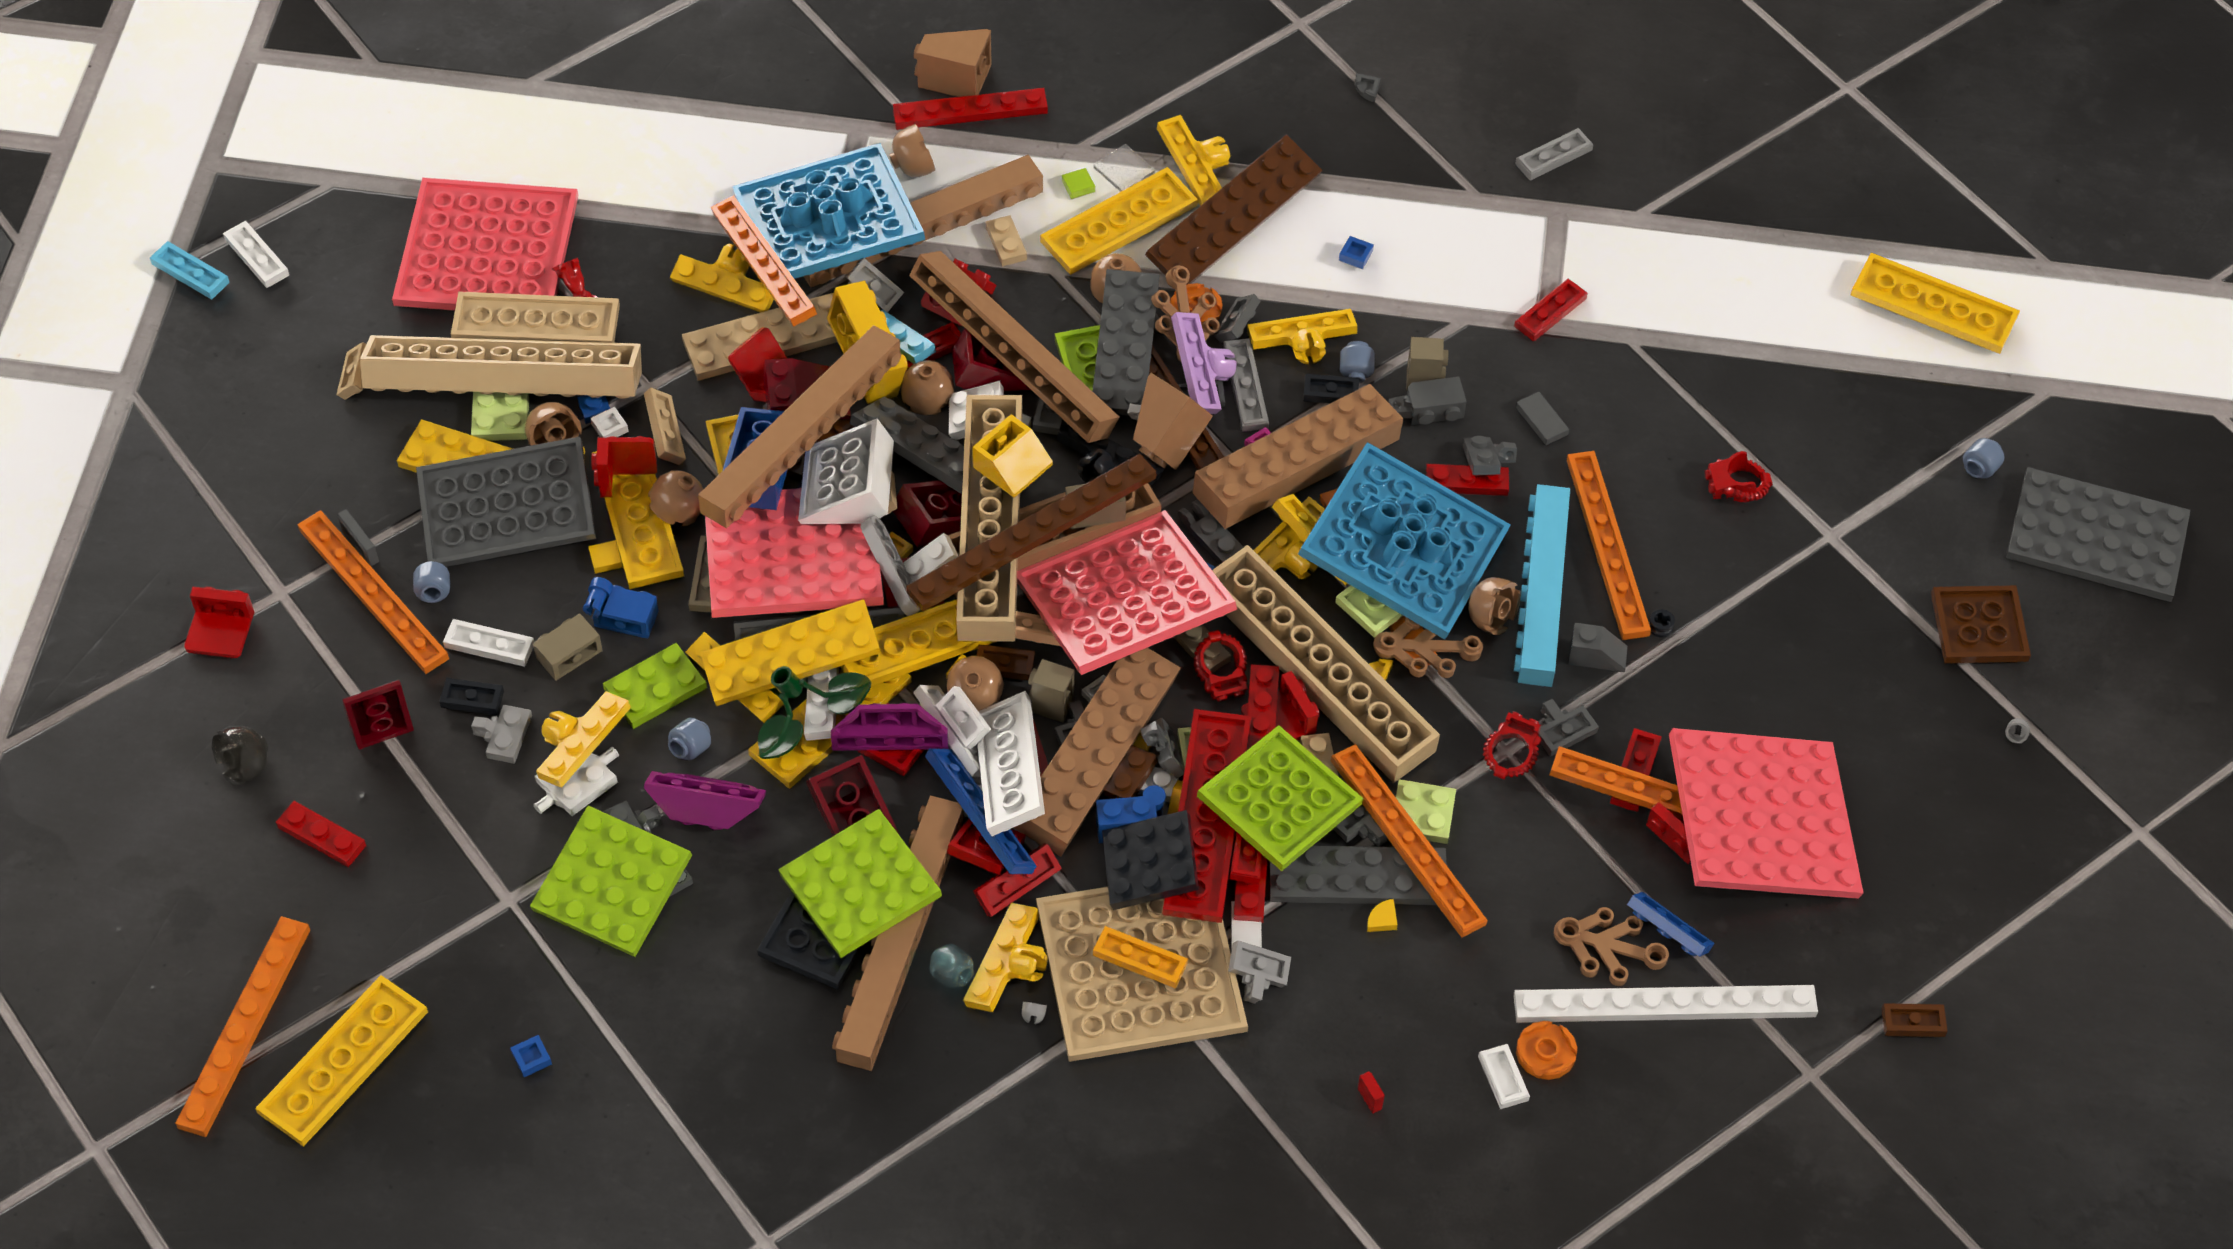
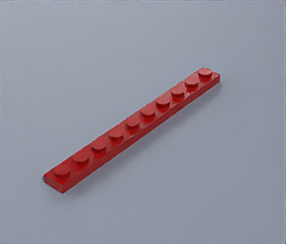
M1251 665L1247 715L1251 716L1247 750L1276 728L1279 666ZM1263 856L1259 884L1236 880L1234 920L1263 923L1267 858Z

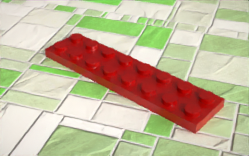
M1194 709L1178 812L1187 810L1190 815L1199 890L1165 898L1163 905V915L1222 923L1235 830L1197 797V793L1202 786L1247 751L1251 716Z

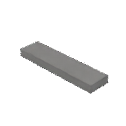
M1250 338L1224 341L1223 348L1229 349L1235 355V358L1226 359L1237 362L1235 374L1230 380L1242 432L1261 430L1265 427L1269 429V420Z

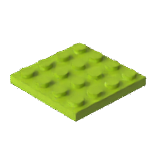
M1279 725L1202 786L1197 793V797L1281 872L1360 807L1364 799Z
M587 806L530 907L539 914L636 957L690 861L692 853L665 839L591 806Z
M879 809L778 869L782 879L840 958L942 896L941 889Z

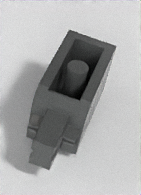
M1458 376L1412 382L1408 387L1407 395L1389 399L1388 403L1403 418H1410L1411 425H1426L1432 422L1455 421L1464 418L1467 401L1460 377Z

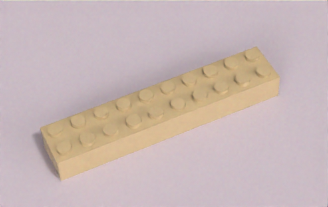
M371 335L360 357L362 388H371L373 391L398 389L401 392L425 390L429 393L453 391L457 394L468 391L480 392L481 394L502 392L509 395L534 393L536 396L561 394L564 397L588 395L592 398L615 396L625 399L630 396L635 397L642 374L641 344Z
M967 395L959 556L1019 522L1020 493L1015 498L973 468L972 447L1011 414L1022 422V395ZM1018 558L958 592V641H1015Z
M1248 545L1212 570L1236 601L1237 610L1226 614V616L1276 666H1279L1283 673L1292 671L1297 680L1301 679L1305 685L1307 697L1314 701L1317 707L1393 783L1397 782L1436 752L1440 734Z

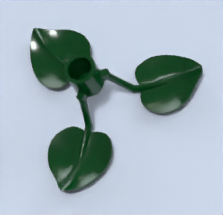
M782 666L777 668L771 676V683L775 686L771 691L783 701L787 716L777 715L768 719L763 724L758 735L759 757L762 759H773L783 756L793 750L799 743L803 733V725L798 720H792L793 713L788 698L798 697L803 687L823 698H829L827 706L830 711L843 715L850 713L863 702L871 688L872 682L870 679L859 673H842L831 679L828 685L829 692H823L807 683L808 677L799 679L789 667Z

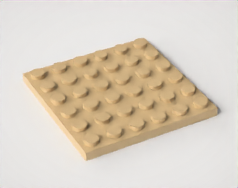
M1108 887L1036 898V906L1039 911V920L1069 1062L1248 1032V1024L1236 974L1228 971L1231 953L1223 919L1222 923L1165 916L1163 915L1165 898L1113 910L1110 906ZM1104 927H1110L1188 958V964L1176 989L1093 956V949Z

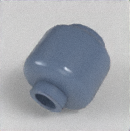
M1363 341L1349 342L1340 352L1341 374L1344 377L1359 378V383L1364 382L1366 378L1373 375L1375 371L1374 350Z
M1980 438L1964 453L1963 463L1965 470L1972 477L1989 478L2003 464L2005 459L2004 452L1996 441Z
M433 561L417 566L413 573V591L416 597L427 603H436L445 599L450 592V573L447 567Z
M696 718L683 720L671 729L668 735V747L671 753L679 759L693 760L707 750L711 744L709 727L706 723Z

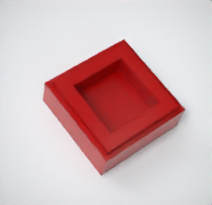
M1368 1071L1360 1075L1358 1091L1373 1114L1382 1110L1385 1094L1372 1073Z

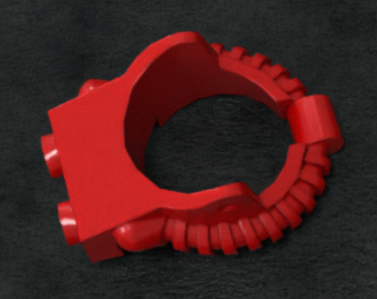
M1745 451L1736 452L1728 459H1718L1716 462L1710 463L1708 469L1705 470V479L1709 480V493L1713 495V498L1721 499V495L1725 494L1726 498L1734 497V501L1750 502L1762 499L1773 485L1770 473H1765V470L1758 463H1753V460H1747V452ZM1737 471L1750 472L1757 478H1760L1761 485L1756 488L1755 482H1737L1730 475Z
M1219 630L1207 632V638H1204L1198 644L1199 646L1196 647L1195 657L1193 658L1195 662L1194 667H1196L1195 671L1198 673L1197 676L1201 678L1202 682H1205V692L1211 694L1212 700H1217L1218 702L1228 699L1227 697L1232 695L1235 698L1245 695L1244 692L1248 688L1244 672L1247 669V656L1245 655V650H1243L1244 647L1240 645L1239 641H1236L1235 637L1232 638L1231 635H1226V633L1221 634ZM1218 641L1222 645L1231 648L1234 652L1233 658L1236 670L1224 677L1211 674V671L1204 663L1205 651L1210 647L1211 643Z
M1508 712L1506 721L1500 723L1498 731L1495 730L1493 734H1490L1489 738L1486 739L1487 742L1484 743L1483 756H1485L1484 760L1487 761V766L1494 770L1493 776L1503 780L1507 776L1513 778V776L1519 777L1518 775L1523 776L1524 773H1528V770H1532V766L1536 765L1535 761L1538 760L1537 756H1539L1537 752L1539 748L1537 746L1541 742V738L1538 736L1541 725L1535 719L1530 718L1527 720L1522 718L1523 716L1517 712ZM1517 738L1523 741L1529 749L1527 759L1517 767L1507 769L1499 766L1493 757L1495 747L1504 739Z

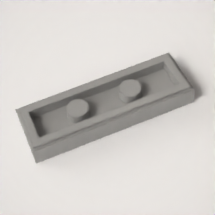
M1577 128L1517 157L1515 164L1531 181L1592 151L1593 143Z

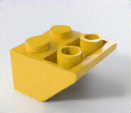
M1012 414L972 447L973 468L1014 498L1053 465L1052 459L1033 430Z

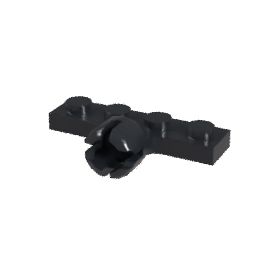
M1068 424L1058 432V442L1084 455L1079 460L1080 464L1077 469L1079 476L1085 482L1092 477L1095 479L1138 455L1108 438L1088 443ZM1144 458L1156 471V479L1148 483L1152 487L1163 476L1164 468Z

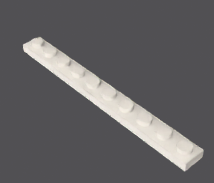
M1814 985L1515 990L1516 1023L1540 1021L1816 1017L1818 1013Z

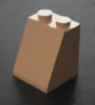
M981 29L925 34L921 44H917L914 50V59H917L915 76L918 77V87L956 97L979 95L992 65L991 30Z
M1150 373L1133 440L1141 445L1139 451L1163 468L1169 465L1177 470L1213 415L1189 396L1153 373Z

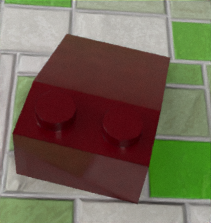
M966 328L963 330L952 349L956 386L967 390L1000 381L1004 391L1031 390Z
M793 358L765 360L763 380L767 410L785 411L831 366ZM850 409L844 417L839 419H850Z
M942 481L903 484L896 497L897 509L893 510V513L917 547L928 545L943 533L951 535L961 531V493Z
M400 680L343 699L345 714L358 750L414 731Z
M862 755L814 776L806 782L816 806L833 836L878 809L899 834Z

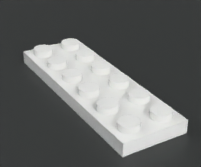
M1026 691L978 711L991 728L977 743L986 828L991 836L1008 831L1015 826L1045 814L1031 699Z

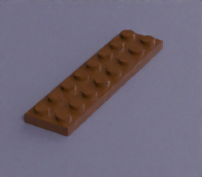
M1286 134L1149 248L1145 256L1165 276L1174 266L1186 267L1190 273L1187 284H1192L1315 180L1323 170Z

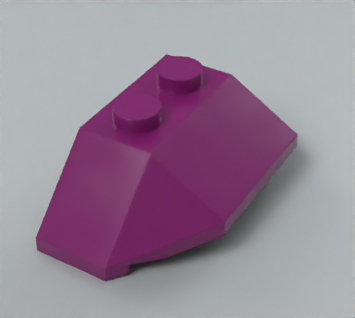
M873 703L870 705H858L831 730L832 751L948 749V729L919 704Z
M652 771L644 783L646 792L671 820L680 821L685 825H706L714 830L729 829L758 809L766 796V790L747 784L689 774H662V772Z

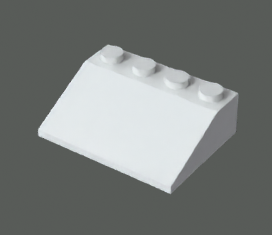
M878 419L817 442L809 451L805 452L798 517L800 524H861L873 515L880 519L888 514L894 440Z

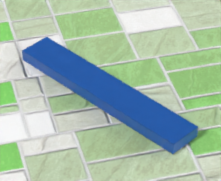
M929 749L925 755L926 759L1010 874H1033L1037 867L1010 829L991 836L986 828L983 791L953 750Z

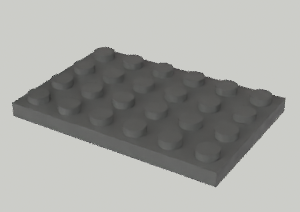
M581 437L416 467L428 561L438 562L448 567L596 539Z
M2027 467L2006 558L2171 602L2175 593L2191 510Z

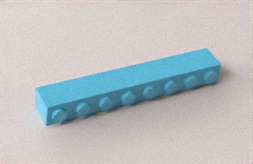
M1537 484L1535 495L1530 494L1528 511H1533V517H1528L1526 533L1531 534V540L1526 539L1524 556H1529V562H1524L1522 578L1527 579V585H1522L1520 601L1525 602V608H1520L1518 624L1523 625V630L1517 632L1516 648H1521L1520 655H1515L1514 671L1519 672L1518 683L1552 687L1556 668L1570 488Z

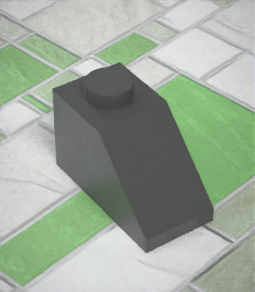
M1582 623L1574 624L1568 665L1625 672L1627 645L1603 626Z

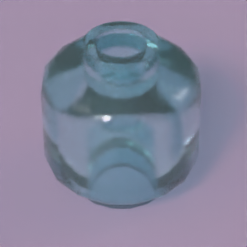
M947 944L936 949L931 956L930 973L944 986L954 989L965 986L972 979L974 961L960 947L954 944Z

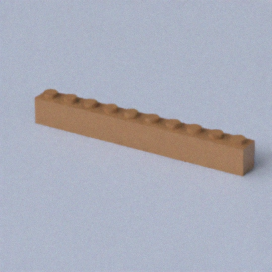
M1025 155L910 202L924 231L925 240L923 241L943 235L947 231L965 226L969 222L989 216L998 210L1011 207L1020 201L1037 196L1043 192V174L1031 157ZM923 241L899 247L885 253L872 255L865 259L873 264L879 259L897 254L899 251L913 245H919ZM860 260L803 277L810 287H814L840 275L850 273Z
M936 251L919 255L909 275L1084 440L1090 443L1106 439L1110 436L1120 417L944 253Z
M873 325L698 494L700 513L726 529L734 521L739 520L744 511L752 503H756L760 499L763 492L770 486L775 485L780 476L788 468H792L805 451H809L823 434L830 431L832 425L840 417H844L848 413L850 407L857 400H861L875 383L881 381L883 375L891 367H895L901 359L900 339Z
M930 795L927 805H922L918 815V822L920 824L917 830H912L909 846L921 865L937 886L940 887L951 855L947 854L948 844L962 827L964 810L957 802ZM934 901L872 939L871 946L874 947L871 954H866L862 964L863 976L861 980L857 979L853 987L852 997H854L852 1005H847L844 1010L842 1023L845 1024L842 1032L837 1031L833 1040L832 1049L836 1050L837 1062L872 1071Z

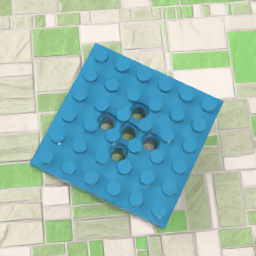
M881 143L732 186L735 198L794 279L925 240L921 224Z
M1367 442L1305 540L1298 555L1439 637L1446 639L1511 525Z

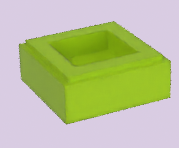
M1086 168L1062 175V183L1071 199L1095 192V184Z

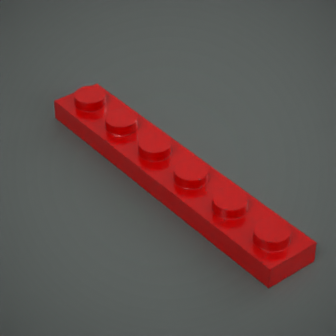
M1044 88L897 103L893 104V114L896 130H900L914 124L919 128L1048 114V105Z

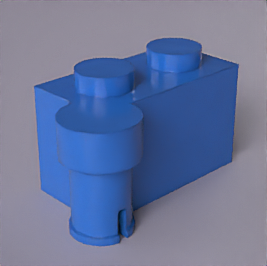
M594 577L589 585V595L583 606V611L590 616L593 609L595 610L593 614L594 627L648 639L659 612L657 597L645 591L637 592L618 585H612L607 579Z
M1152 785L1148 786L1143 791V796L1096 800L1098 843H1103L1102 830L1162 816V808L1166 801L1165 790L1162 787Z

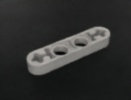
M877 516L869 517L860 525L862 533L877 563L880 564V569L900 609L907 616L916 614L921 609L907 594L906 588L913 581L906 571V567L883 522Z

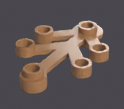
M1177 265L1166 273V281L1170 287L1176 290L1178 310L1170 303V296L1164 290H1159L1153 294L1151 301L1155 307L1160 308L1166 314L1156 320L1155 328L1177 346L1176 354L1181 362L1171 317L1176 312L1196 313L1201 318L1207 310L1216 305V297L1210 292L1204 293L1199 297L1198 304L1190 312L1186 288L1190 273L1186 267ZM1158 296L1163 299V302L1159 300ZM1213 317L1208 318L1202 323L1205 341L1220 329L1219 321ZM1162 321L1165 322L1167 328L1162 325ZM1208 323L1213 326V330L1210 329Z
M1407 617L1405 622L1393 633L1382 632L1375 637L1373 643L1376 654L1383 659H1397L1415 677L1425 675L1428 667L1427 662L1437 670L1441 677L1450 678L1453 676L1456 668L1455 662L1448 658L1441 659L1434 652H1458L1464 660L1476 661L1480 658L1483 650V644L1476 636H1468L1462 641L1432 640L1436 634L1427 629L1413 640L1404 639L1412 630H1418L1421 627ZM1405 651H1414L1421 658L1413 659ZM1414 666H1420L1423 669H1416ZM1443 666H1447L1451 670H1445Z
M1607 907L1599 908L1595 914L1579 921L1572 917L1563 918L1554 927L1555 939L1560 944L1572 948L1581 962L1580 971L1585 977L1591 978L1597 975L1599 962L1596 958L1590 956L1583 943L1594 946L1609 969V980L1615 986H1623L1627 982L1628 970L1620 965L1613 952L1642 960L1646 966L1653 970L1663 968L1669 957L1668 949L1660 943H1652L1646 948L1616 940L1627 934L1629 936L1640 934L1643 922L1636 916H1629L1625 922L1598 934L1588 932L1589 929L1597 925L1602 928L1611 926L1614 913ZM1600 915H1606L1609 919L1603 920L1600 918ZM1634 923L1638 928L1633 929L1628 924ZM1570 931L1573 935H1566L1563 932ZM1650 957H1657L1660 961H1654ZM1585 965H1593L1595 969L1589 970ZM1615 973H1620V974H1622L1624 977L1621 978V979H1619V978H1616V977L1614 976V974H1615Z

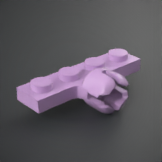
M1176 312L1171 317L1189 396L1210 414H1217L1222 408L1215 380L1228 381L1235 374L1237 362L1225 359V357L1235 358V355L1229 349L1207 346L1199 314Z

